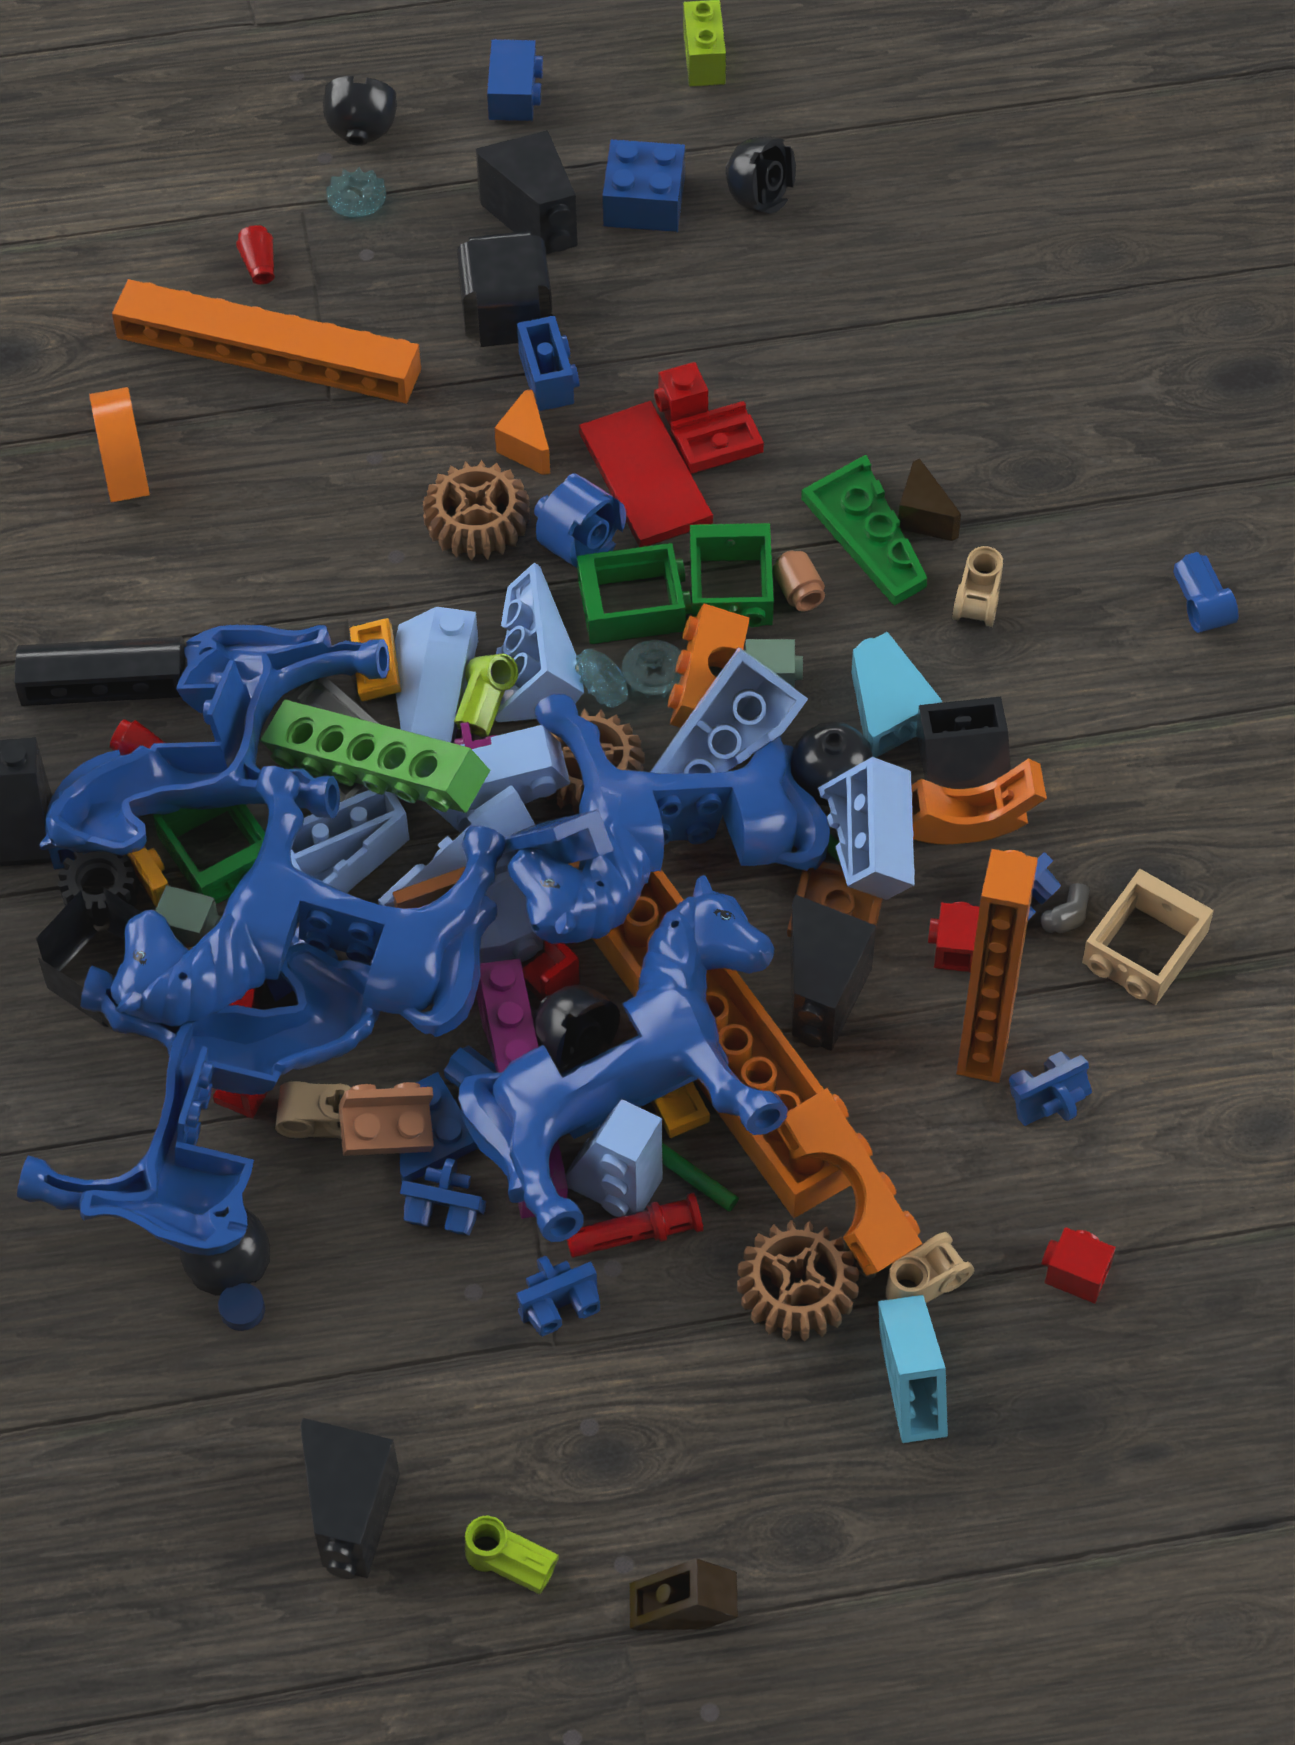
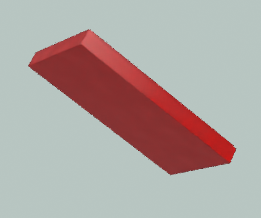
M651 401L579 425V434L610 493L625 506L626 523L639 547L650 546L690 532V525L713 524V514Z

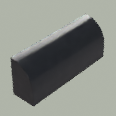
M180 636L18 645L15 658L14 683L21 706L181 697L176 688L185 670V642L183 637Z

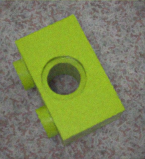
M720 0L683 2V34L689 86L725 84L726 50Z

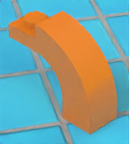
M128 387L89 394L110 502L150 495Z
M1028 758L995 781L968 789L945 788L921 778L911 785L913 839L926 843L946 845L981 842L1008 834L1028 824L1026 812L1047 799L1040 763Z

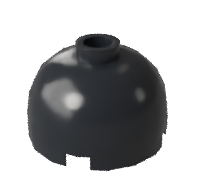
M354 76L333 79L326 84L323 97V114L329 128L339 137L345 139L347 143L355 146L365 145L367 142L375 141L385 135L393 124L397 110L395 90L384 82L366 77L365 84L353 83Z
M770 136L749 138L738 145L726 165V179L731 195L740 205L756 212L769 214L779 211L789 198H782V196L785 194L787 187L794 186L796 161L794 151L790 146L783 144L785 140L782 138Z
M834 721L820 723L806 731L796 743L791 761L792 776L797 784L808 792L819 805L829 806L828 800L821 798L818 787L873 757L870 743L861 732L846 723Z
M577 984L565 986L546 996L538 1007L534 1022L538 1047L544 1045L555 1066L565 1072L597 1056L598 1054L595 1051L601 1046L603 1041L609 1045L611 1044L620 1023V1010L617 1005L611 1002L609 997L594 988Z
M245 1208L247 1230L239 1244L224 1253L213 1255L187 1253L180 1249V1260L184 1271L198 1289L218 1296L227 1287H234L241 1283L250 1284L253 1280L256 1283L263 1277L270 1262L269 1238L259 1218L248 1208ZM229 1209L220 1217H225L228 1214Z

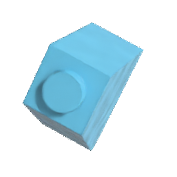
M888 632L876 638H867L853 649L851 673L863 736L870 743L873 757L876 758L916 737L919 705L942 703V700Z
M917 1295L878 1301L880 1339L902 1443L948 1437L946 1368L924 1296Z

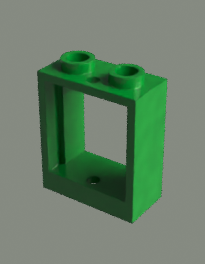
M770 523L690 525L692 616L696 617L703 603L749 617L748 627L773 625L774 597ZM760 560L761 597L702 598L701 561Z
M672 543L577 556L578 584L589 644L684 632L685 615L692 614V604L689 590L682 591L680 582H685L684 563L682 558L675 559ZM664 576L670 605L604 614L599 585Z
M246 804L203 810L180 808L178 811L167 815H153L158 838L194 892L213 897L216 904L228 899L242 878L252 868L265 836L264 830ZM227 811L251 846L199 872L177 837Z

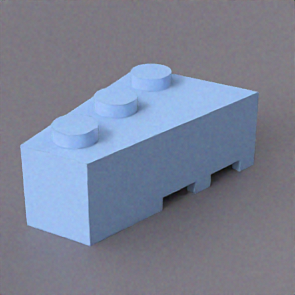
M543 725L490 737L491 745L472 749L490 769V772L467 813L448 809L447 812L433 809L461 833L472 824L467 819L472 812L510 785L517 791L524 804L538 798L548 797L554 794L556 790L569 785L570 780L561 743Z
M871 757L818 787L821 798L828 800L831 813L827 816L829 826L837 830L840 840L835 847L847 886L885 900L914 886L911 771Z
M367 790L340 802L337 816L334 818L316 817L314 814L304 818L303 827L297 833L292 844L291 861L293 867L348 893L409 841L406 812L394 793L385 791L383 795Z
M621 1099L608 1114L602 1125H599L593 1135L585 1141L565 1175L568 1188L600 1203L608 1213L616 1217L628 1216L644 1211L663 1179L662 1118Z

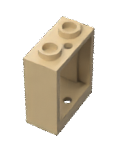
M1139 869L1086 941L1082 963L1087 965L1097 976L1102 978L1108 977L1125 987L1127 992L1135 998L1146 999L1157 1005L1207 935L1214 910ZM1135 908L1186 936L1158 976L1107 947Z

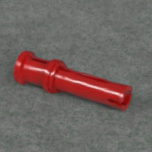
M688 1193L686 1199L659 1205L657 1201L652 1202L649 1206H646V1211L581 1227L575 1235L567 1239L571 1258L653 1237L655 1241L663 1242L667 1241L668 1235L692 1229L697 1233L704 1231L695 1193Z

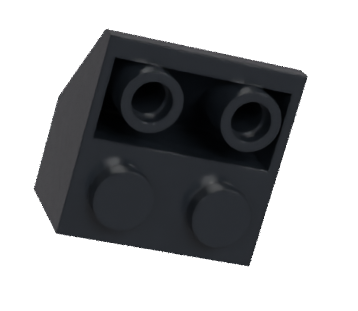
M1001 696L919 705L916 736L925 780L945 788L968 789L993 782L1011 770L1008 728Z

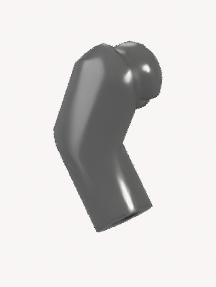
M1080 883L1071 884L1069 886L1067 903L1056 906L1053 910H1046L1042 914L1041 925L1043 929L1048 933L1057 932L1061 934L1081 927L1086 919L1090 893L1089 887Z

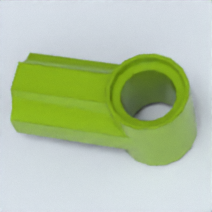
M504 653L474 657L468 662L465 670V678L468 685L454 720L457 724L456 727L461 729L460 723L469 722L471 734L480 737L489 736L504 692L513 687L518 678V667L515 660L510 655Z
M480 1516L472 1520L465 1533V1557L469 1565L483 1572L493 1571L539 1595L541 1594L552 1576L558 1561V1554L507 1530L503 1522L492 1516ZM488 1536L495 1539L498 1546L491 1551H483L478 1549L474 1542L480 1537Z

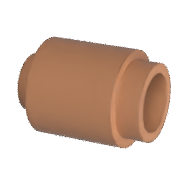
M788 551L778 557L773 566L772 574L791 606H795L798 611H809L821 604L825 598L823 591L824 583L808 554L803 551Z

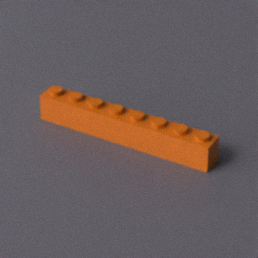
M128 279L112 312L118 339L405 404L408 403L421 371L419 344L411 343L404 339H393L375 335L368 331L348 329L332 323H322L300 318L296 315H286L264 310L256 306L250 307L232 303L221 298L214 299L192 294L185 290L179 291L156 286L149 282L143 283Z
M991 849L980 901L957 1066V1075L996 1083L1000 1082L1009 1039L1038 862L1037 857L1027 856L1017 850L1001 851Z

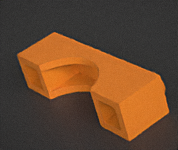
M828 1088L789 1110L787 1118L777 1130L795 1160L815 1158L827 1161L840 1169L849 1180L854 1191L856 1208L852 1224L843 1236V1239L865 1275L869 1276L881 1271L922 1245L923 1243L918 1237L920 1228L914 1217L908 1211H902L894 1198L896 1189L891 1179L884 1172L879 1173L870 1158L873 1153L867 1140L862 1134H855L846 1119L849 1117V1113L844 1102L838 1095H831Z

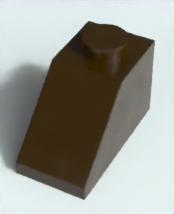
M698 1558L629 1583L630 1629L637 1631L707 1629L738 1618L737 1572Z

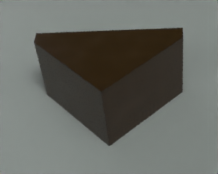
M919 458L912 463L899 504V527L901 530L953 541L959 538L961 513Z

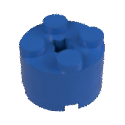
M576 473L569 475L550 496H543L537 502L534 509V514L538 517L536 524L538 542L576 568L578 555L613 551L616 543L612 541V538L617 529L623 532L626 523L624 504Z

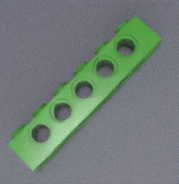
M285 699L260 740L272 752L271 759L284 768L293 769L294 766H297L316 777L323 776L324 774L334 776L336 780L345 785L362 784L372 792L383 795L385 791L391 792L409 803H415L417 800H420L441 812H447L448 809L467 813L490 772V769L469 747Z

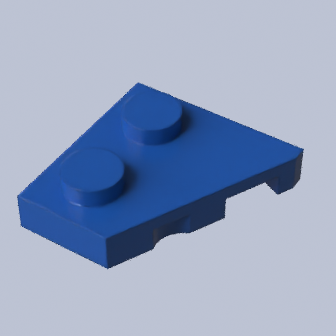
M438 1072L416 1082L420 1084V1087L433 1088L434 1097L429 1106L434 1147L431 1152L400 1153V1176L402 1182L403 1180L412 1182L424 1176L427 1167L438 1169L444 1166L447 1158L456 1160L478 1149L463 1121L461 1109Z

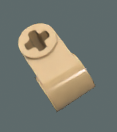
M981 546L970 552L967 557L962 582L958 586L952 619L959 620L961 617L985 621L986 626L993 627L1003 570V558L996 549L989 546Z
M300 1081L282 1084L279 1091L276 1131L290 1138L330 1137L342 1139L341 1128L338 1127L337 1123L340 1122L338 1105L341 1101L340 1095L350 1090L351 1087L345 1084H309Z
M939 1233L927 1240L922 1246L892 1263L886 1285V1298L890 1300L923 1295L927 1303L965 1283L972 1276L974 1267L970 1262H964L951 1245L953 1240L949 1233ZM903 1279L911 1280L917 1286L907 1288L898 1281Z

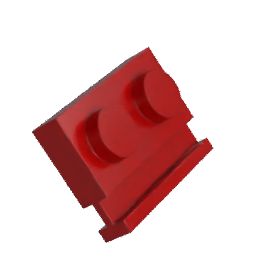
M744 401L671 422V434L675 437L677 447L691 474L764 453V442L751 415L746 410Z

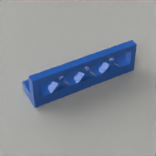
M598 809L536 824L504 837L506 841L504 853L533 847L566 864L600 857L614 851Z

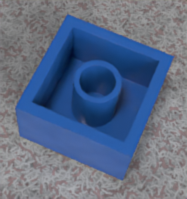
M611 139L602 196L603 226L678 232L685 181V145Z

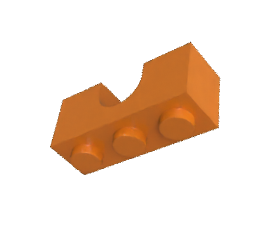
M703 603L696 617L689 616L683 632V639L688 641L687 649H682L675 668V673L681 674L679 684H674L668 700V707L673 708L670 725L681 728L716 679L709 667L723 669L738 647L744 648L749 617Z

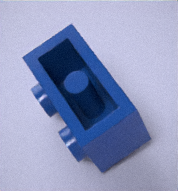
M492 39L487 90L489 120L533 121L534 105L541 106V83H536V78H543V56H536V40Z
M555 316L517 323L519 355L529 389L533 390L538 411L574 404V388L579 387L576 365H570L569 363L570 348L566 335L560 334Z

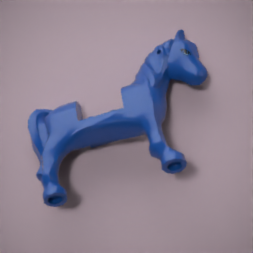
M225 625L203 631L190 638L186 642L187 646L184 647L188 666L183 671L176 689L188 705L203 714L205 723L211 727L215 742L153 743L150 749L145 746H139L131 754L118 755L110 761L96 766L87 774L80 775L72 785L62 789L59 792L58 799L51 804L45 820L48 834L41 841L40 849L46 850L58 847L77 853L102 851L122 856L140 851L145 847L147 841L145 823L137 817L147 814L167 815L178 811L180 808L203 810L240 804H266L265 800L255 789L259 772L261 771L256 766V758L261 731L273 707L283 695L315 679L340 674L352 676L357 672L368 679L386 678L389 671L390 657L385 640L372 639L365 643L345 640L332 645L328 629L325 625H317L302 630H285L264 625ZM303 768L287 769L295 774L301 783L299 793L294 800L299 808L308 809L316 817L334 818L337 816L340 805V792L338 782L334 776L313 778Z
M552 694L540 700L534 708L538 723L543 725L549 732L561 738L577 760L584 785L579 805V814L598 809L614 848V851L600 857L580 861L579 869L558 861L544 851L533 847L520 849L512 857L507 867L509 876L527 898L526 908L534 934L540 939L551 944L579 943L589 938L599 939L607 935L610 930L624 923L626 916L631 912L637 899L640 897L643 885L648 883L650 872L661 871L664 845L675 840H688L692 844H702L714 838L722 815L741 866L779 863L807 871L809 868L818 869L825 860L830 836L827 816L815 799L794 780L791 767L794 748L784 745L781 735L755 751L750 762L745 767L735 771L674 774L620 770L607 759L600 742L598 726L578 716V710L573 698L566 694ZM793 845L797 848L796 853H791Z
M277 766L263 767L259 772L255 789L265 800L269 809L264 840L252 868L242 878L229 897L222 918L190 950L175 937L166 918L155 910H145L129 919L125 926L124 962L120 964L110 988L111 996L118 1004L115 1010L118 1013L125 1012L148 1022H163L170 1026H178L188 1021L204 1020L210 1014L217 1013L229 1004L242 999L249 989L262 986L265 978L278 980L299 923L298 939L304 940L305 944L313 945L323 952H327L330 948L346 952L350 960L370 963L372 960L362 1005L382 1012L400 1014L422 1033L432 1034L434 1037L441 1036L457 1028L468 1017L475 1000L481 977L480 945L482 935L497 917V904L485 893L489 886L495 882L497 862L502 857L506 846L505 838L492 828L470 826L465 832L462 842L467 865L460 879L447 893L420 908L404 909L375 904L345 893L293 867L291 861L292 844L304 823L303 813L294 801L299 793L301 783L298 777L287 769ZM430 1004L433 1005L431 1011H427L424 1013L419 1011L425 1009Z
M705 875L697 878L693 897L688 896L675 909L667 912L660 926L653 932L648 943V951L643 959L639 977V990L635 997L623 1003L625 1012L640 1038L619 1046L615 1051L590 1064L579 1067L575 1072L564 1078L561 1077L547 1049L542 1045L511 1061L503 1072L482 1073L465 1077L459 1087L458 1099L462 1107L461 1116L468 1132L479 1150L495 1162L507 1176L510 1202L519 1203L525 1200L526 1207L537 1218V1225L542 1236L550 1242H560L571 1238L583 1226L584 1219L577 1204L570 1199L558 1195L550 1177V1152L561 1136L574 1131L584 1124L588 1128L605 1119L621 1099L634 1104L645 1097L676 1086L694 1076L707 1088L713 1107L717 1112L739 1116L746 1130L753 1135L767 1134L777 1129L787 1118L788 1108L777 1094L771 1091H761L743 1084L729 1068L718 1050L719 1035L716 1019L706 1001L707 970L727 968L748 974L762 971L769 966L773 959L775 948L766 934L748 922L744 911L734 897L712 891Z
M305 943L290 946L281 974L295 992L298 1005L267 1010L228 1005L219 1012L210 1014L204 1020L188 1021L178 1026H170L163 1022H148L125 1012L118 1013L115 1010L118 1004L112 998L110 992L114 981L112 974L92 965L84 983L81 1008L92 1012H102L115 1032L135 1033L155 1039L168 1050L169 1062L166 1077V1096L160 1121L148 1152L136 1166L119 1177L103 1180L73 1178L58 1174L45 1160L28 1155L21 1171L17 1198L27 1202L43 1201L61 1211L68 1209L80 1210V1216L83 1221L100 1216L122 1217L143 1227L157 1239L187 1253L213 1255L224 1253L235 1247L245 1235L248 1226L242 1193L250 1178L254 1160L196 1146L201 1129V1122H198L201 1109L207 1110L212 1088L237 1094H264L273 1090L279 1077L287 1072L301 1070L325 1063L332 1058L341 1057L370 1036L374 1024L381 1011L362 1005L371 964L355 960L338 961L313 945ZM229 1209V1212L225 1217H220Z

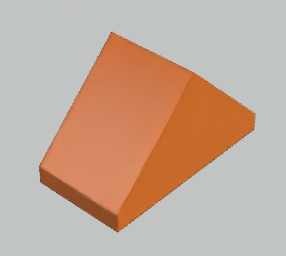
M529 389L520 395L495 426L496 452L545 475L550 474L549 447L533 390Z

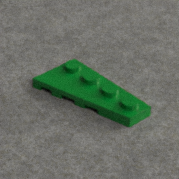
M867 455L858 458L802 489L801 500L894 606L927 588V576L909 540L904 537L899 527L900 521L895 511H891L885 499V491L879 479H875Z

